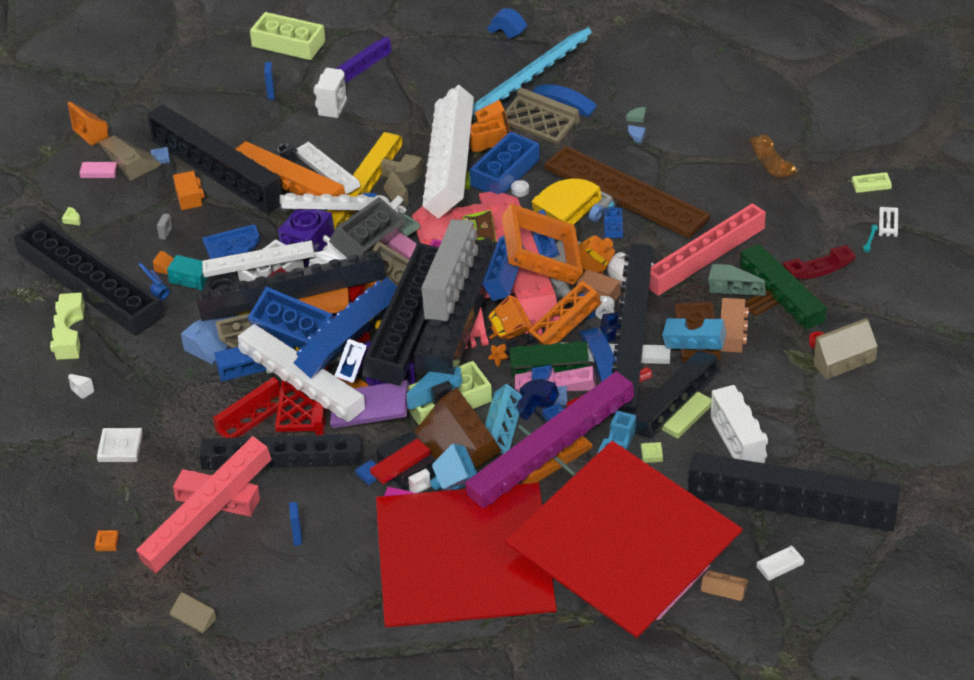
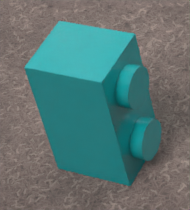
M176 255L167 268L169 283L198 290L204 289L205 282L210 277H204L201 260Z

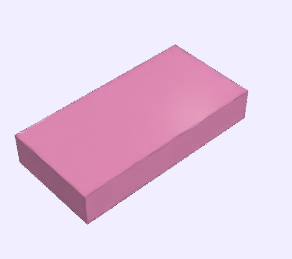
M82 162L80 178H115L118 168L117 162Z

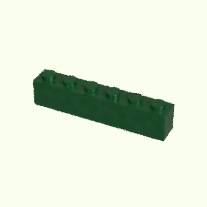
M760 244L741 251V268L752 275L764 279L766 291L770 290V294L773 293V298L806 330L825 322L827 307Z

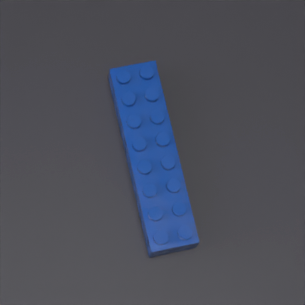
M388 277L383 281L378 280L372 288L369 287L353 303L350 302L344 311L341 310L334 318L332 317L325 324V327L322 325L315 332V335L312 333L305 341L307 345L302 346L296 353L298 357L294 364L310 379L344 352L348 339L356 342L375 326L377 320L383 319L397 285Z

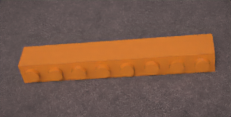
M245 141L236 148L237 151L242 152L245 156L277 174L281 179V188L299 196L304 194H313L314 196H321L322 194L332 196L346 195L344 185Z

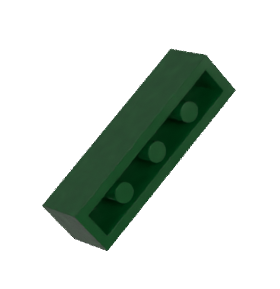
M587 341L510 347L512 377H515L516 374L532 372V368L551 365L555 373L589 367Z

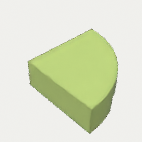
M68 207L62 217L63 223L80 225V215L74 208Z

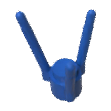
M140 262L139 266L154 282L150 287L151 294L160 300L166 299L170 289L165 286L154 270L150 272Z

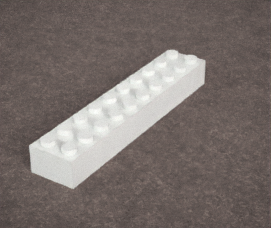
M460 85L450 89L443 99L440 98L435 103L433 115L434 120L428 154L426 183L424 185L423 207L438 219L461 201L464 196L474 97Z

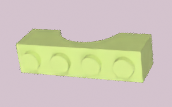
M82 293L59 294V301L55 303L57 315H54L55 328H52L54 341H51V352H55L56 360L79 358L80 340L78 332L69 329V327L84 318L85 305Z

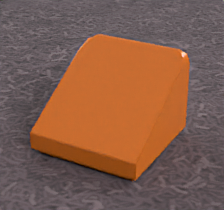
M160 251L153 260L154 271L168 275L167 268L174 258Z

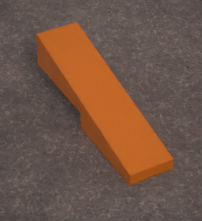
M581 436L556 456L567 464L592 449L593 444L584 436ZM551 458L521 482L523 484L537 483L562 466Z

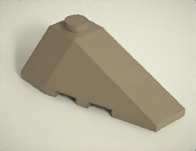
M115 135L99 142L101 148L114 162H117L120 170L130 181L161 166L153 154Z

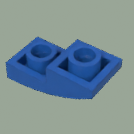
M609 207L604 209L605 238H623L622 208Z

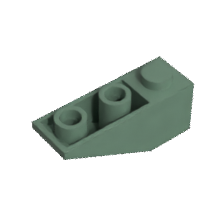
M712 264L708 278L710 293L766 296L764 279L732 265Z

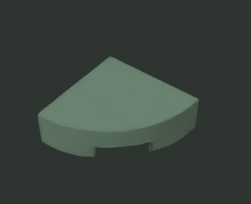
M646 107L631 110L626 116V121L643 123Z

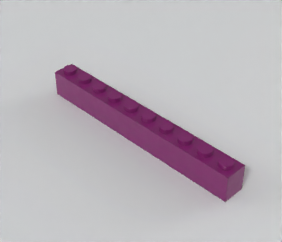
M617 371L467 480L465 482L467 495L483 509L492 504L498 497L508 492L520 481H523L529 474L539 469L548 460L554 458L564 448L569 447L595 425L600 424L622 405L631 401L634 397L633 383Z

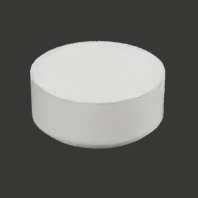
M523 180L515 181L511 185L512 194L518 197L527 195L529 193V184Z

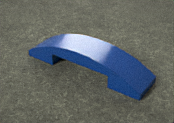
M539 85L532 91L565 105L572 106L578 109L579 114L589 117L596 109V104L589 98L563 86Z
M596 327L579 331L582 341H587V347L597 367L598 377L602 382L613 374L611 373L612 364L616 360L611 347L600 328Z

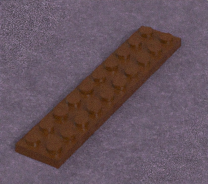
M568 146L563 147L544 163L545 170L564 179L590 181L599 186L600 191L612 196L614 203L687 238L694 235L710 220V213Z

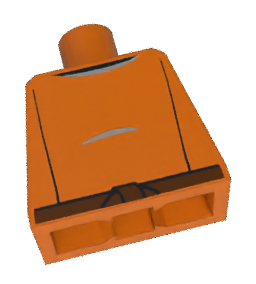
M500 100L475 112L477 122L471 124V126L484 124L491 120H501L505 136L510 132L505 110Z

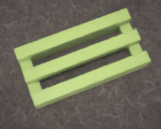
M887 173L852 177V184L854 183L853 186L856 193L891 189L892 186Z

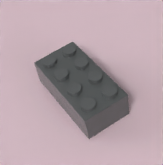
M378 197L336 227L329 242L346 257L350 255H363L368 251H372L378 241L385 245L397 236L406 219Z

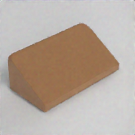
M707 570L702 579L701 591L741 601L749 580Z

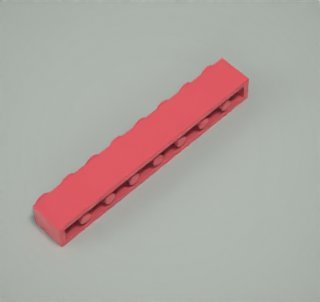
M752 203L651 266L649 290L658 296L765 229L766 212Z
M252 436L136 549L142 563L157 573L272 460L267 446Z

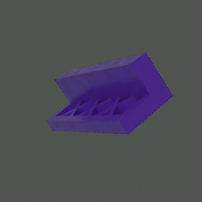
M384 37L380 41L374 42L336 69L344 72L345 84L390 54V39Z

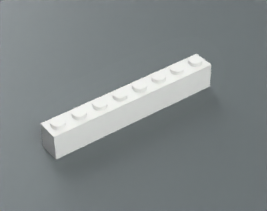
M252 325L238 335V347L243 354H247L256 363L262 364L270 372L280 376L283 381L289 382L297 390L307 394L310 399L316 400L324 408L334 412L339 418L349 422L365 410L363 394L324 369L310 379L294 364L298 357L296 355L297 351L257 325Z

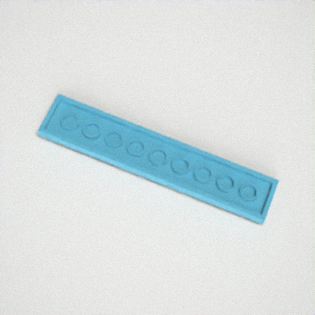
M589 27L570 35L473 104L472 119L475 117L476 111L495 101L508 97L509 93L519 89L522 83L525 84L533 79V75L540 74L544 71L543 68L551 66L555 63L556 59L564 57L565 53L575 49L578 43L585 42L588 39L587 36L592 33Z

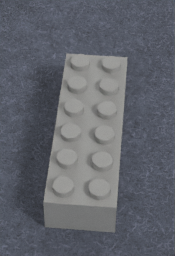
M451 219L422 285L425 319L448 321L450 314L454 312V304L459 300V292L463 290L464 280L468 278L469 268L473 266L474 256L478 254V245L475 244L477 230L474 229L473 221Z

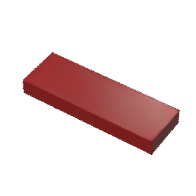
M416 439L371 467L370 474L379 482L385 484L430 455V449L419 439Z

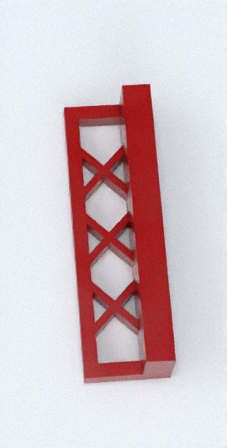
M274 377L214 416L215 431L223 438H239L277 412L279 402H271V400L280 395L279 381ZM260 408H267L263 413H256ZM245 418H252L248 423H241ZM229 429H237L231 435L226 432Z

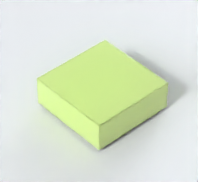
M661 442L641 443L642 461L645 463L663 462Z

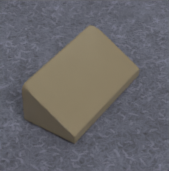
M392 171L384 185V191L391 201L399 195L403 199L400 205L403 207L409 204L408 191L397 174Z
M183 592L179 595L169 613L171 617L202 634L216 620L214 609Z

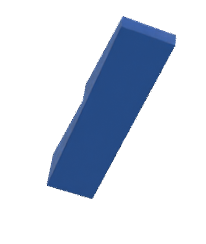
M544 209L541 210V211H539V212H537V213H540V214H543V215H546V216H547V214H546V212L544 211ZM533 232V238L540 255L553 258L560 254L554 238Z

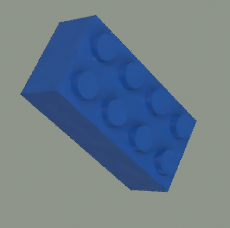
M510 131L469 169L470 186L498 195L505 193L515 181H518L540 160L539 143Z
M266 287L248 316V320L251 326L255 324L275 338L301 348L307 345L305 343L306 339L312 333L315 335V332L322 325L325 327V324L333 315Z

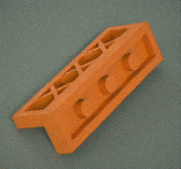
M581 281L528 329L529 334L542 345L561 341L602 303L598 292L584 281ZM583 288L588 291L585 296L578 297V293ZM574 302L572 308L564 309L565 304ZM553 315H560L557 321L550 322V318ZM546 327V331L541 336L536 333L539 328Z

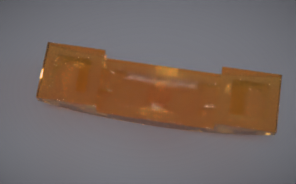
M767 134L750 138L757 157L773 176L784 177L797 173L796 168L790 161L785 162L774 150V142Z

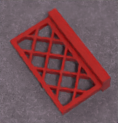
M326 366V367L323 368L324 370H326L327 372H329V367H328V366ZM282 380L275 430L276 432L315 431L316 435H324L327 409L316 400L304 395V392L297 390L289 382ZM289 391H293L295 394L290 398L285 395ZM299 397L302 398L304 401L298 405L293 402ZM290 404L293 408L286 412L283 408ZM310 404L313 408H311L307 412L304 409H302L306 405ZM299 411L302 415L295 419L292 415ZM287 418L291 421L288 425H281V422ZM308 418L311 424H302L300 422Z

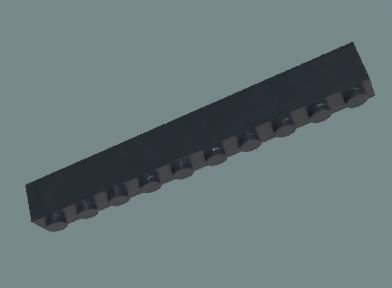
M630 243L629 250H625L624 261H627V266L624 265L622 277L626 278L625 281H622L620 291L624 293V296L620 297L619 308H622V313H618L617 324H620V329L616 330L615 340L619 341L618 345H615L613 356L617 357V359L613 361L611 373L617 371L633 383L634 397L631 401L617 409V411L632 414L637 407L653 246Z
M373 250L359 256L350 255L342 260L333 259L325 264L316 263L308 268H295L291 272H277L269 277L260 276L248 282L239 281L235 285H222L213 290L204 289L196 293L195 296L201 321L252 310L266 287L299 299L386 278V273L380 251Z

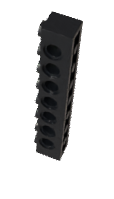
M361 434L255 437L267 446L272 459L263 468L362 465L363 445ZM251 437L201 439L199 454L201 469L218 470Z

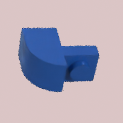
M503 8L490 21L491 24L487 29L490 33L502 29L510 39L519 35L526 28L527 23L515 10Z

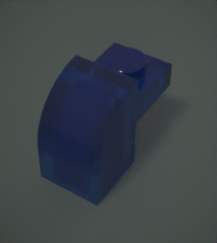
M535 379L525 383L519 389L522 398L517 403V409L521 419L528 421L536 406L548 408L554 405L560 395L556 383L544 379Z

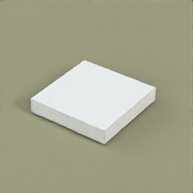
M103 428L97 454L98 462H138L143 436L142 428Z

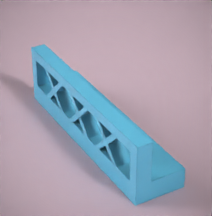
M508 384L494 392L485 422V427L496 442L498 437L502 438L504 446L497 442L502 454L510 450L524 399L522 394ZM510 395L517 399L515 404H513ZM506 409L510 410L512 418H509ZM502 423L506 424L508 432H505Z

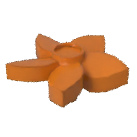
M506 345L491 346L493 353L488 359L495 360V364L498 367L501 359L506 360L509 358L504 353Z

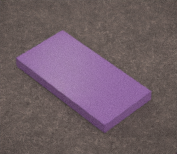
M404 380L401 386L386 383L355 388L356 391L364 395L365 410L349 422L339 418L331 411L330 425L332 428L406 417V394L409 391V383L407 380Z

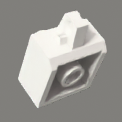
M326 68L324 73L320 75L319 82L314 87V94H316L317 98L315 106L318 108V115L338 118L347 101L345 75L342 70Z

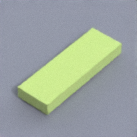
M697 392L663 425L662 430L678 439L711 407V398Z

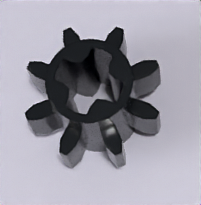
M283 143L276 150L278 156L291 162H295L297 159L296 152L298 150L295 145Z

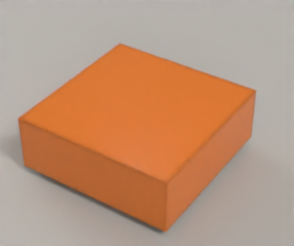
M99 530L97 532L95 550L116 551L119 539L118 530Z

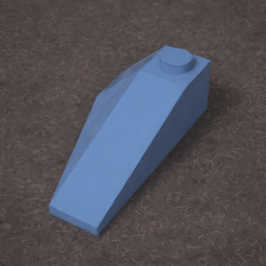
M231 314L205 321L200 319L194 322L181 333L184 350L213 365L215 363L214 352L227 350L228 346L220 341L215 322L241 315Z

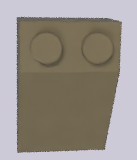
M378 241L373 250L380 251L386 277L398 285L409 260Z

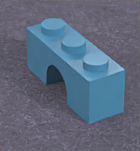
M667 318L662 336L667 349H723L726 328L723 319H704V323L700 328L689 330L686 319Z
M617 411L611 422L609 438L603 439L597 454L612 440L627 450L635 434L636 415Z

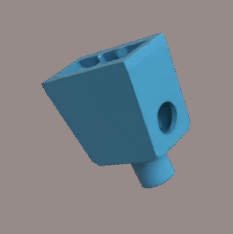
M458 444L450 445L433 463L432 468L436 476L430 480V484L435 490L439 488L443 490H458L466 486L465 482L477 474V471L465 446Z

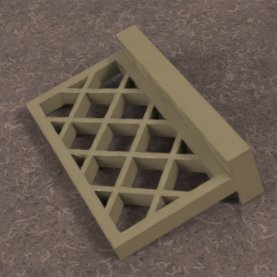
M521 87L517 91L518 96L505 111L506 117L516 115L515 119H507L509 126L557 145L573 125L577 126L580 122L578 109ZM518 104L526 106L523 108L516 109V106ZM537 110L539 113L530 114V111ZM528 112L527 116L518 117L519 113ZM550 115L554 118L545 120L544 116ZM542 117L543 121L533 123L532 119ZM527 120H530L531 124L522 125L520 123ZM565 121V122H568V123L565 124V125L559 126V123H558V122ZM548 124H557V127L547 128ZM544 126L545 130L537 131L535 128ZM559 131L556 138L549 135V133Z

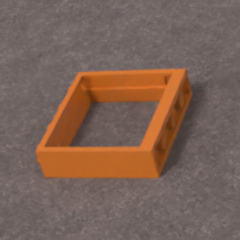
M514 204L508 206L502 214V222L509 264L574 285L583 274L575 225ZM519 227L563 241L567 263L523 249Z

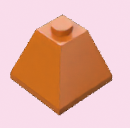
M72 102L67 103L72 128L87 143L92 146L109 137L108 125L104 120L102 121L98 116Z

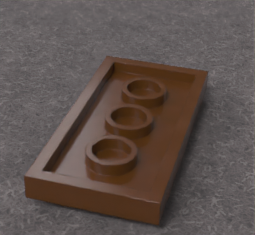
M712 302L674 304L675 318L686 319L689 330L700 328L704 323V319H715ZM680 349L682 362H686L698 350L717 355L718 360L721 358L720 349Z

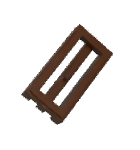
M769 290L766 291V296L756 295L745 301V307H749L748 312L756 317L778 305L779 302L773 298V293L770 294L771 291Z

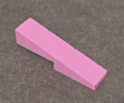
M593 366L557 373L552 368L550 378L543 384L533 387L532 372L515 375V390L519 392L547 391L548 386H567V391H590L596 387V375Z

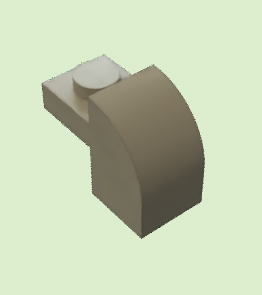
M405 154L401 162L383 159L381 162L382 177L388 178L390 173L394 171L403 185L415 182L423 172L422 158Z

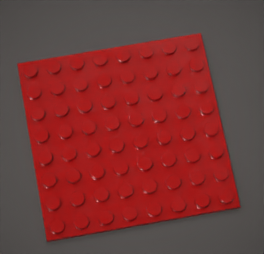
M612 440L505 540V544L631 635L638 638L724 551L743 529Z
M539 482L516 484L484 509L467 495L466 489L376 497L385 628L556 612L552 577L505 544V540L542 506Z

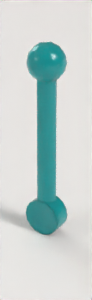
M876 224L871 226L870 237L867 244L863 246L864 252H870L871 241L878 230Z

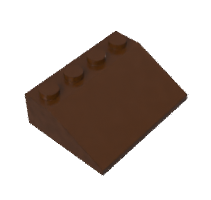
M458 388L440 398L414 431L421 442L430 449V454L435 460L450 445H463L466 447L476 469L501 452L491 433Z

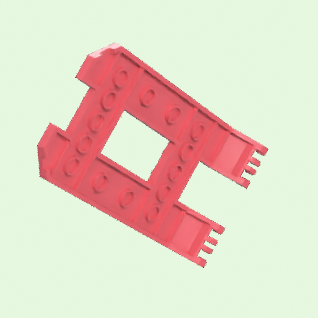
M493 192L480 193L479 201L481 204L455 207L447 211L439 219L422 206L412 215V219L417 221L421 227L416 230L419 243L430 245L433 239L442 240L451 219L462 220L465 215L487 210L492 211L496 242H498L499 237L505 236L502 214L510 204L520 206L517 197L505 193L500 195ZM519 227L522 245L525 250L539 254L531 231ZM519 267L510 294L514 293L515 297L519 299L531 324L534 325L557 304L556 295L548 276ZM486 292V295H485L484 298H489L490 296H489V294ZM481 308L469 337L471 348L476 347L475 337H480L482 346L489 345ZM553 315L550 318V322L557 321L560 316ZM542 328L536 331L540 336L543 334Z

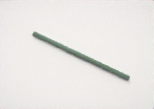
M522 425L518 426L527 436L531 434ZM557 456L553 458L572 476L576 474Z

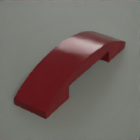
M847 245L831 249L830 255L802 262L797 258L783 262L782 266L795 278H817L843 268L856 259V255Z

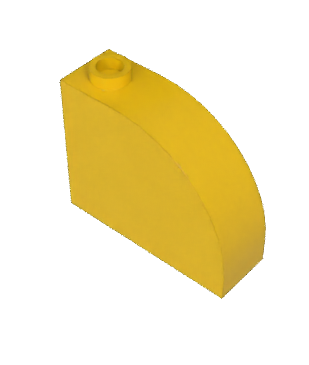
M566 179L544 189L539 195L535 196L532 200V205L535 212L544 209L547 216L574 225L602 199L600 187L590 181Z

